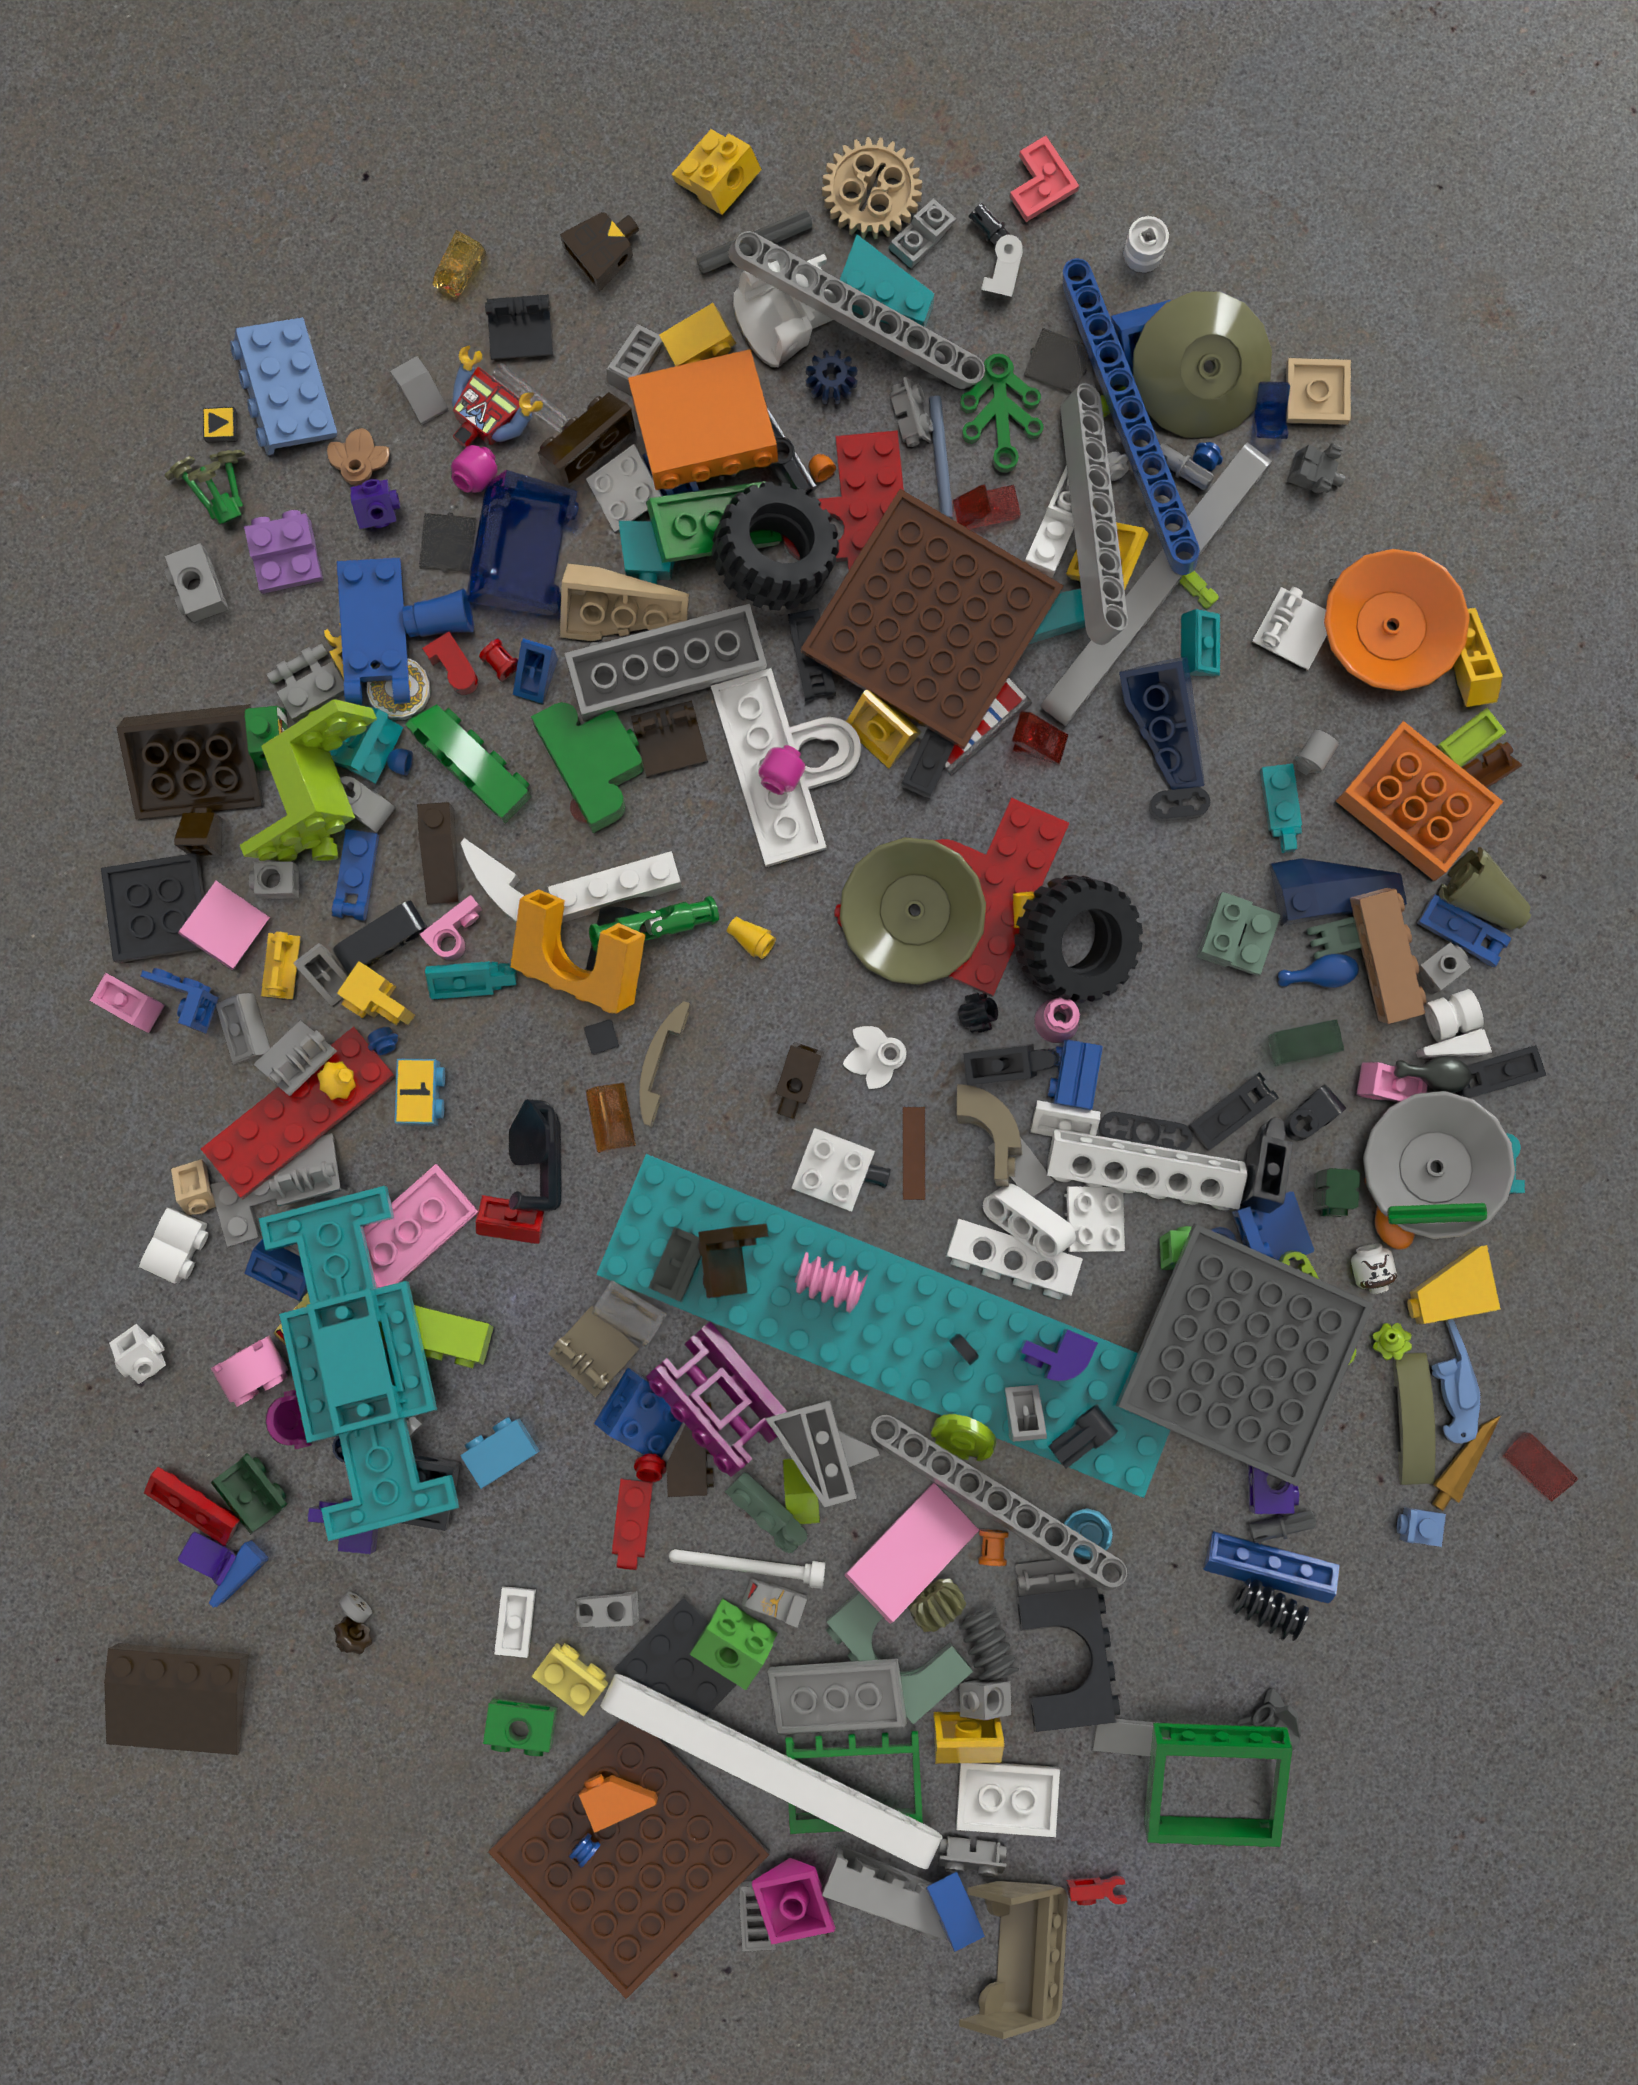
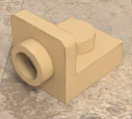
M202 1159L171 1169L176 1202L187 1215L202 1214L208 1209L216 1207L210 1189L207 1165Z

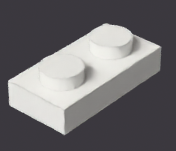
M1037 1100L1030 1133L1053 1136L1054 1128L1096 1136L1101 1112Z
M502 1587L495 1655L525 1658L529 1656L535 1589Z

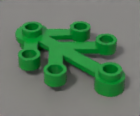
M993 354L984 361L985 373L983 378L970 392H966L961 396L960 408L968 414L975 412L978 408L979 399L992 385L994 398L972 422L964 425L962 438L967 443H976L980 439L983 428L995 416L998 448L993 455V465L998 471L1007 473L1015 469L1019 458L1018 451L1010 443L1008 415L1024 428V433L1029 439H1038L1042 435L1044 426L1040 419L1031 417L1007 396L1006 385L1022 397V404L1027 409H1035L1039 406L1041 393L1036 388H1030L1013 373L1014 366L1009 357L1004 354ZM994 367H1001L1004 372L997 375L992 369ZM1032 394L1037 400L1035 402H1028L1026 396ZM972 399L975 404L968 407L964 404V400ZM1032 424L1037 425L1039 431L1033 433L1028 427ZM968 429H975L977 435L970 437L966 434V431ZM1001 457H1008L1011 463L1003 465L999 459Z

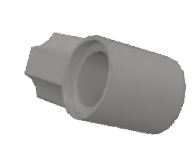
M1314 730L1307 743L1295 757L1298 765L1297 770L1305 775L1321 773L1339 747L1338 741L1321 730Z

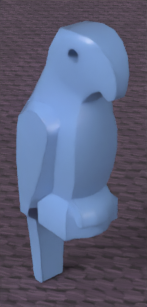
M1453 1319L1446 1320V1324L1456 1351V1358L1432 1365L1433 1371L1431 1372L1435 1378L1441 1380L1442 1397L1448 1411L1453 1416L1452 1423L1449 1426H1443L1444 1435L1449 1441L1462 1444L1476 1438L1480 1410V1390Z

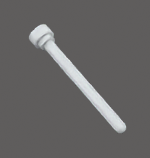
M677 1549L669 1553V1559L674 1563L801 1579L803 1583L809 1584L810 1588H823L825 1562L812 1561V1564L806 1563L805 1566Z

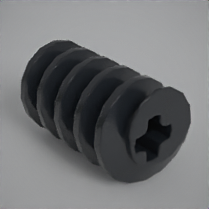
M1249 1578L1237 1595L1233 1613L1237 1615L1244 1608L1246 1609L1244 1618L1246 1621H1249L1256 1615L1258 1616L1257 1627L1260 1628L1267 1621L1269 1622L1268 1633L1272 1634L1277 1628H1280L1279 1639L1283 1641L1291 1634L1293 1635L1292 1641H1294L1300 1635L1307 1621L1309 1608L1305 1605L1297 1608V1601L1291 1598L1286 1601L1285 1594L1279 1592L1274 1595V1588L1266 1586L1262 1589L1261 1581L1256 1579L1251 1582Z

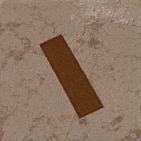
M903 1107V1200H925V1107Z

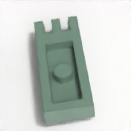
M1354 917L1307 929L1308 935H1316L1318 933L1322 935V938L1310 941L1312 948L1321 945L1325 946V950L1314 953L1315 960L1325 955L1341 954L1361 949Z

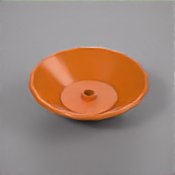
M1389 549L1364 555L1342 571L1328 594L1324 625L1330 648L1348 673L1375 688L1405 691L1430 685L1452 669L1466 645L1470 616L1463 590L1444 566L1421 553ZM1387 622H1394L1397 627L1396 630H1390L1387 627Z

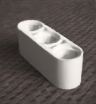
M1009 1183V1187H1000L983 1201V1210L990 1220L1046 1259L1056 1257L1075 1242V1230L1069 1222L1015 1184Z

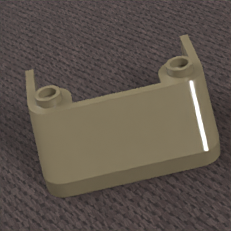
M995 1881L968 1887L967 1895L985 1899L988 1912L991 1915L1000 1917L997 1982L987 1985L980 1993L978 2000L979 2014L959 2019V2027L1006 2039L1054 2024L1059 2018L1062 2009L1068 1909L1066 1890L1062 1887L1048 1884Z

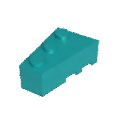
M856 235L840 280L926 328L933 309L934 293L859 235ZM852 305V312L864 316L863 310L859 306ZM880 320V322L889 324L888 322H886V321H884V320Z

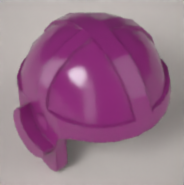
M296 1390L284 1392V1397L274 1400L267 1410L265 1419L267 1431L273 1440L282 1445H294L295 1449L312 1446V1443H307Z

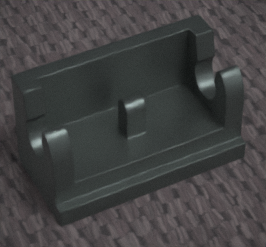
M674 1227L648 1288L682 1302L701 1259L698 1249L699 1237Z

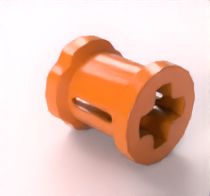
M980 1529L979 1535L982 1536L981 1557L978 1558V1563L989 1566H1006L1007 1560L1004 1558L1005 1538L1009 1537V1532Z

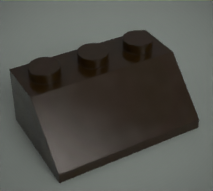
M610 392L603 397L598 396L590 402L587 411L579 418L577 416L571 418L559 435L555 438L552 436L546 439L537 453L541 464L566 490L636 430L632 409L627 403Z

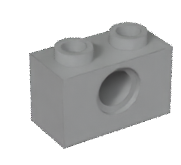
M201 543L165 556L168 567L164 568L165 575L169 584L176 586L179 596L174 598L181 615L186 614L194 623L229 610L210 556ZM200 579V584L196 589L188 590V584L191 580Z

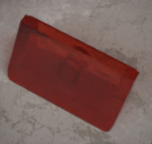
M1524 1432L1503 1455L1551 1502L1578 1480L1531 1433Z

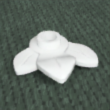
M862 1026L853 1029V1035L859 1047L855 1048L846 1057L843 1063L844 1067L855 1074L866 1075L869 1089L885 1086L891 1080L893 1070L899 1068L906 1059L904 1044L896 1038H887L882 1030L877 1027ZM886 1049H894L897 1056L893 1060L886 1059L884 1056Z

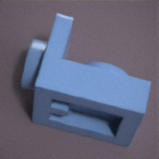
M1404 1507L1403 1514H1399L1397 1519V1533L1400 1534V1540L1407 1543L1442 1547L1446 1514Z

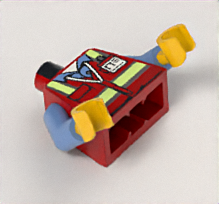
M470 345L463 347L459 352V359L462 364L459 366L455 379L452 398L453 412L456 419L462 425L455 432L453 438L466 448L471 445L477 436L488 445H493L496 441L503 442L520 436L532 418L531 412H538L542 409V401H535L531 406L530 399L534 396L533 392L524 393L518 398L480 367H477L475 370L473 365L482 360V353L476 351L473 360H471L468 356Z

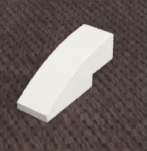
M464 838L461 846L477 880L499 908L514 922H517L519 900L524 895L515 890L514 887L520 879L511 870Z

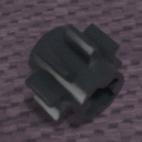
M986 993L966 995V1004H962L958 1010L961 1024L966 1028L970 1027V1032L978 1031L980 1033L992 1030L990 1022L996 1021L998 1018L996 1002L992 998H987Z

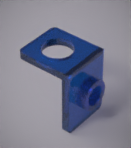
M1259 383L1253 417L1258 438H1288L1286 412L1290 394V383ZM1273 425L1278 427L1279 430L1269 431L1263 427Z

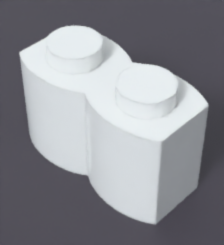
M167 1208L159 1221L139 1267L172 1283H180L182 1279L186 1280L195 1264L191 1261L195 1250H201L208 1238L209 1233L205 1231L207 1223L177 1209Z

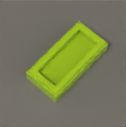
M1486 708L1436 747L1462 767L1503 736L1506 730L1490 710Z

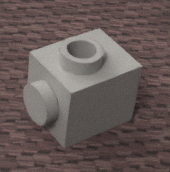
M1450 942L1419 964V973L1417 975L1432 994H1435L1471 968V966L1467 963L1468 956L1458 945L1454 946Z

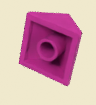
M789 1858L752 1881V1887L771 1944L835 1931V1925L826 1898L822 1896L823 1889L816 1867Z

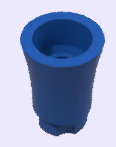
M464 588L448 595L415 602L414 605L402 608L403 622L409 637L474 631L471 604Z

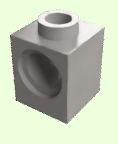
M254 862V871L249 873L250 890H254V894L260 899L299 898V867L294 862ZM279 873V884L273 888H268V877L271 874Z
M974 1680L959 1684L960 1717L988 1720L1011 1715L1010 1681Z

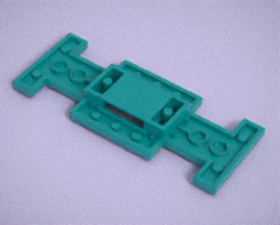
M387 1186L259 1218L265 1250L271 1251L294 1244L298 1245L310 1304H307V1307L280 1313L279 1316L307 1443L339 1436L353 1500L321 1508L328 1541L459 1508L452 1475L421 1483L418 1476L406 1418L436 1411L437 1405L409 1282L403 1281L380 1288L376 1287L363 1226L394 1219ZM380 1321L383 1327L395 1386H393L391 1382L386 1354L378 1323Z

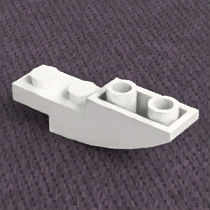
M1067 465L1025 559V563L1050 578H1053L1074 530Z

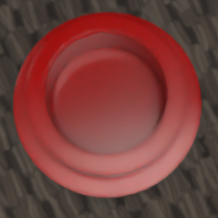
M645 1454L635 1460L634 1469L638 1479L645 1482H657L665 1474L667 1464L656 1454Z

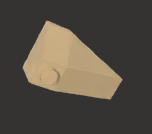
M567 564L561 587L560 638L595 641L601 640L602 636L613 634L625 636L630 635V631L653 630L686 621L688 619L689 594L600 567Z

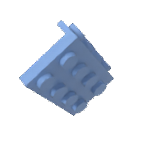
M303 317L235 328L234 341H230L233 359L240 362L242 370L238 371L242 389H247L250 399H247V406L250 417H256L259 428H256L255 432L259 447H264L266 454L272 455L276 448L336 438L337 430Z

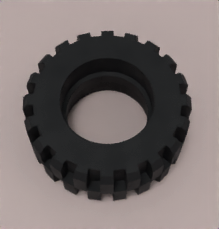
M762 482L759 488L757 485L746 487L744 492L737 493L732 498L730 504L726 506L712 539L714 543L711 549L712 558L716 561L714 567L719 576L724 575L725 577L723 583L729 590L732 588L738 592L736 596L741 600L745 601V599L753 602V606L759 608L766 605L769 606V610L780 611L782 606H785L786 609L790 610L797 608L799 603L806 604L812 600L813 596L818 594L837 560L839 542L836 538L838 537V531L835 524H830L832 517L828 510H822L820 507L821 502L815 497L811 499L805 495L807 491L799 487L797 490L792 489L790 484L780 482L778 486H774L773 482ZM757 530H771L784 535L795 545L800 555V561L780 563L765 557L754 546L750 533Z
M1065 875L1062 879L1054 878L1048 881V888L1040 886L1033 893L1035 898L1026 901L1023 909L1026 911L1023 917H1018L1016 926L1020 928L1019 934L1014 935V945L1019 946L1020 949L1016 951L1018 963L1025 965L1022 967V972L1039 989L1066 1000L1070 999L1073 1002L1084 1003L1087 1000L1094 1002L1101 1000L1103 994L1110 996L1118 990L1117 984L1124 985L1130 978L1128 972L1130 969L1135 970L1138 960H1135L1137 952L1142 950L1143 942L1139 941V935L1143 934L1142 923L1136 921L1139 918L1136 906L1130 905L1131 898L1125 892L1119 891L1117 886L1086 876ZM1088 910L1095 924L1094 943L1082 961L1069 967L1062 953L1063 934L1070 921L1076 915Z

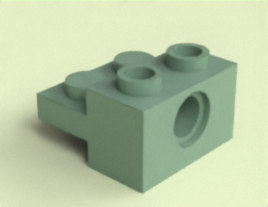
M1221 892L1216 897L1196 957L1223 967L1230 966L1260 976L1281 915L1254 906L1251 901Z

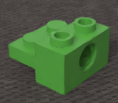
M722 1598L690 1655L744 1690H747L764 1665L778 1633Z

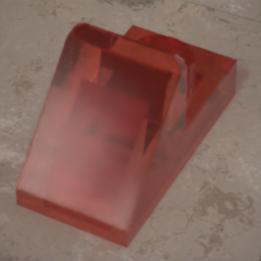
M983 484L952 500L957 523L968 529L1014 520L1021 516L1014 485L987 490L986 485Z
M1021 711L1012 742L1015 743L1013 751L1053 764H1060L1068 734L1031 712Z

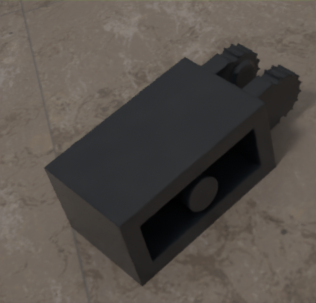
M1034 1044L963 1053L967 1086L1033 1078L1038 1076L1037 1070L1053 1068L1060 1061L1057 1050L1055 1051L1050 1048L1048 1050H1034Z
M1279 1117L1271 1118L1266 1124L1262 1125L1259 1128L1257 1139L1248 1147L1246 1160L1248 1175L1240 1206H1250L1251 1209L1269 1214L1284 1204L1293 1143L1284 1141L1286 1125Z

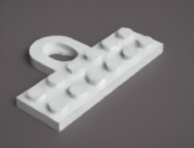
M771 668L712 685L713 697L765 867L826 850L827 847L809 789L841 780L853 772L861 754L860 739L855 729L846 721L835 717H823L789 727ZM816 738L822 741L833 740L837 743L838 753L829 758L824 765L819 768L805 766V772L792 792H784L783 795H778L762 786V779L759 777L758 769L771 748H783L784 745H789L799 751L804 743Z

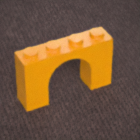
M540 889L520 898L511 968L522 972L528 978H536L543 981L553 989L570 993L580 1001L595 1004L608 1013L617 1014L634 1004L645 934L620 923L600 932L595 966L593 971H587L575 965L569 959L562 946L560 932L565 900Z

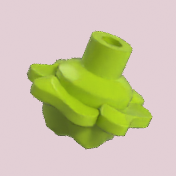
M1384 1323L1380 1331L1373 1334V1340L1376 1341L1373 1349L1381 1353L1385 1360H1390L1392 1357L1395 1360H1401L1404 1353L1412 1349V1344L1408 1342L1411 1340L1412 1335L1403 1330L1399 1323H1395L1392 1327L1390 1324Z

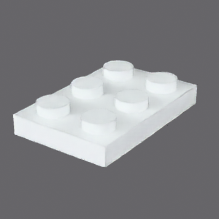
M960 1763L956 1830L1056 1837L1059 1767L1009 1763Z

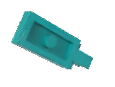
M1294 764L1262 767L1260 775L1268 830L1271 831L1272 837H1279L1281 853L1295 852L1298 849L1296 835L1302 833V819Z
M488 961L426 966L425 976L429 997L431 999L494 995V991L501 989V986L516 985L517 971L510 967L511 963L498 964V962Z

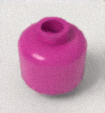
M467 446L451 464V478L455 485L467 493L483 491L498 473L495 455L486 447Z
M784 745L783 748H771L758 769L759 777L762 779V786L778 795H783L784 792H792L805 772V763L800 758L801 753L789 745Z

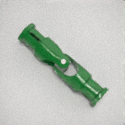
M707 896L703 901L688 904L687 902H682L659 910H650L616 918L615 922L600 926L596 923L591 924L589 927V937L593 949L597 952L600 932L617 923L638 932L640 926L644 924L647 932L641 933L645 934L644 941L661 937L664 934L689 931L696 925L708 922L711 925L717 924L719 912L714 898Z

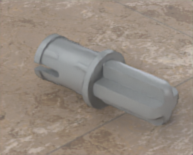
M1165 442L1160 445L1169 469L1176 473L1175 477L1179 478L1181 476L1202 490H1206L1214 477L1213 473L1193 462L1190 455L1185 457L1166 445Z

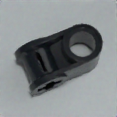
M1325 1083L1285 1119L1286 1130L1284 1131L1286 1136L1294 1141H1303L1315 1134L1323 1126L1329 1124L1346 1107ZM1303 1119L1306 1125H1304L1302 1130L1298 1131L1295 1126L1298 1124V1121Z

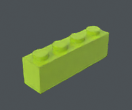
M414 1305L427 1358L442 1361L443 1355L456 1358L454 1364L472 1369L475 1363L484 1365L493 1326L488 1323ZM380 1321L378 1323L380 1327L382 1340H385L382 1323Z

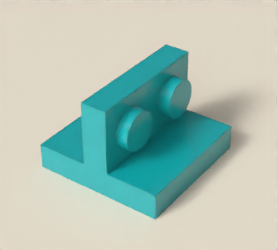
M373 708L377 720L366 726L367 729L363 733L350 736L344 740L342 746L331 750L330 754L335 766L345 768L370 783L376 784L387 762V757L392 752L404 727L388 719L389 714Z

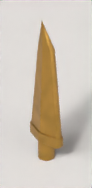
M1501 1416L1482 1424L1478 1428L1476 1438L1466 1443L1439 1479L1437 1478L1433 1486L1440 1490L1432 1503L1434 1507L1444 1511L1451 1499L1457 1503L1461 1501L1464 1491Z

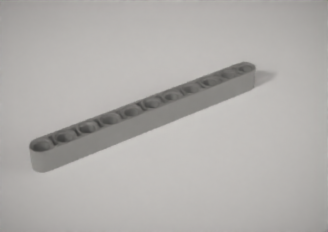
M1248 442L1242 447L1188 516L1199 545V556L1272 463L1271 459ZM1163 549L1125 596L1128 614V625L1105 645H1098L1091 640L1040 707L1064 726L1071 721L1182 579L1183 575L1172 571ZM1179 552L1176 555L1181 560L1192 558L1188 552Z

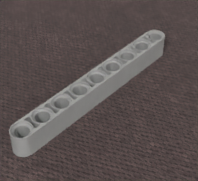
M745 231L739 234L731 244L729 258L737 267L954 387L967 389L983 378L985 373L984 364L974 354L751 231ZM739 244H748L752 249V256L742 254ZM768 259H775L780 264V272L772 271L769 268ZM796 274L804 275L807 278L808 287H801L797 283ZM824 290H831L835 294L836 303H830L826 300ZM852 305H857L863 310V318H857L853 314ZM880 320L889 323L891 327L890 334L884 333L881 330ZM908 335L916 338L918 349H913L909 346L907 342ZM935 350L943 353L945 364H940L936 361ZM962 365L969 367L972 371L971 379H967L962 374Z
M1082 383L1062 402L1060 411L1086 632L1094 643L1105 645L1128 625V614L1101 397L1097 389L1092 385Z
M881 1415L873 1421L871 1439L878 1448L1104 1590H1114L1126 1580L1127 1568L1125 1564L1100 1546L890 1415ZM880 1425H890L894 1430V1436L888 1440L878 1437L876 1429ZM909 1442H916L921 1446L922 1453L917 1457H910L905 1453L904 1446ZM937 1459H943L948 1462L950 1471L945 1475L936 1474L932 1469V1463ZM964 1477H972L976 1480L978 1489L972 1493L965 1492L960 1486V1480ZM993 1494L1001 1495L1006 1501V1507L996 1511L989 1506L988 1498ZM1021 1512L1030 1513L1034 1519V1525L1030 1528H1022L1018 1525L1016 1516ZM1046 1531H1058L1062 1536L1061 1545H1049L1045 1540ZM1082 1547L1089 1551L1091 1559L1088 1564H1079L1075 1561L1073 1553L1076 1548ZM1111 1565L1118 1570L1119 1579L1117 1582L1110 1583L1104 1579L1102 1575L1104 1566Z

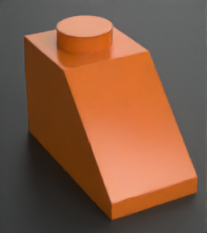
M602 1774L588 1779L584 1782L585 1787L579 1793L580 1800L594 1833L653 1807L658 1801L656 1792L613 1775L603 1778Z

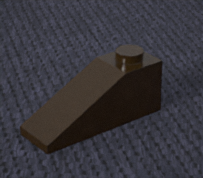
M449 802L417 804L418 832L427 905L460 903L455 810Z

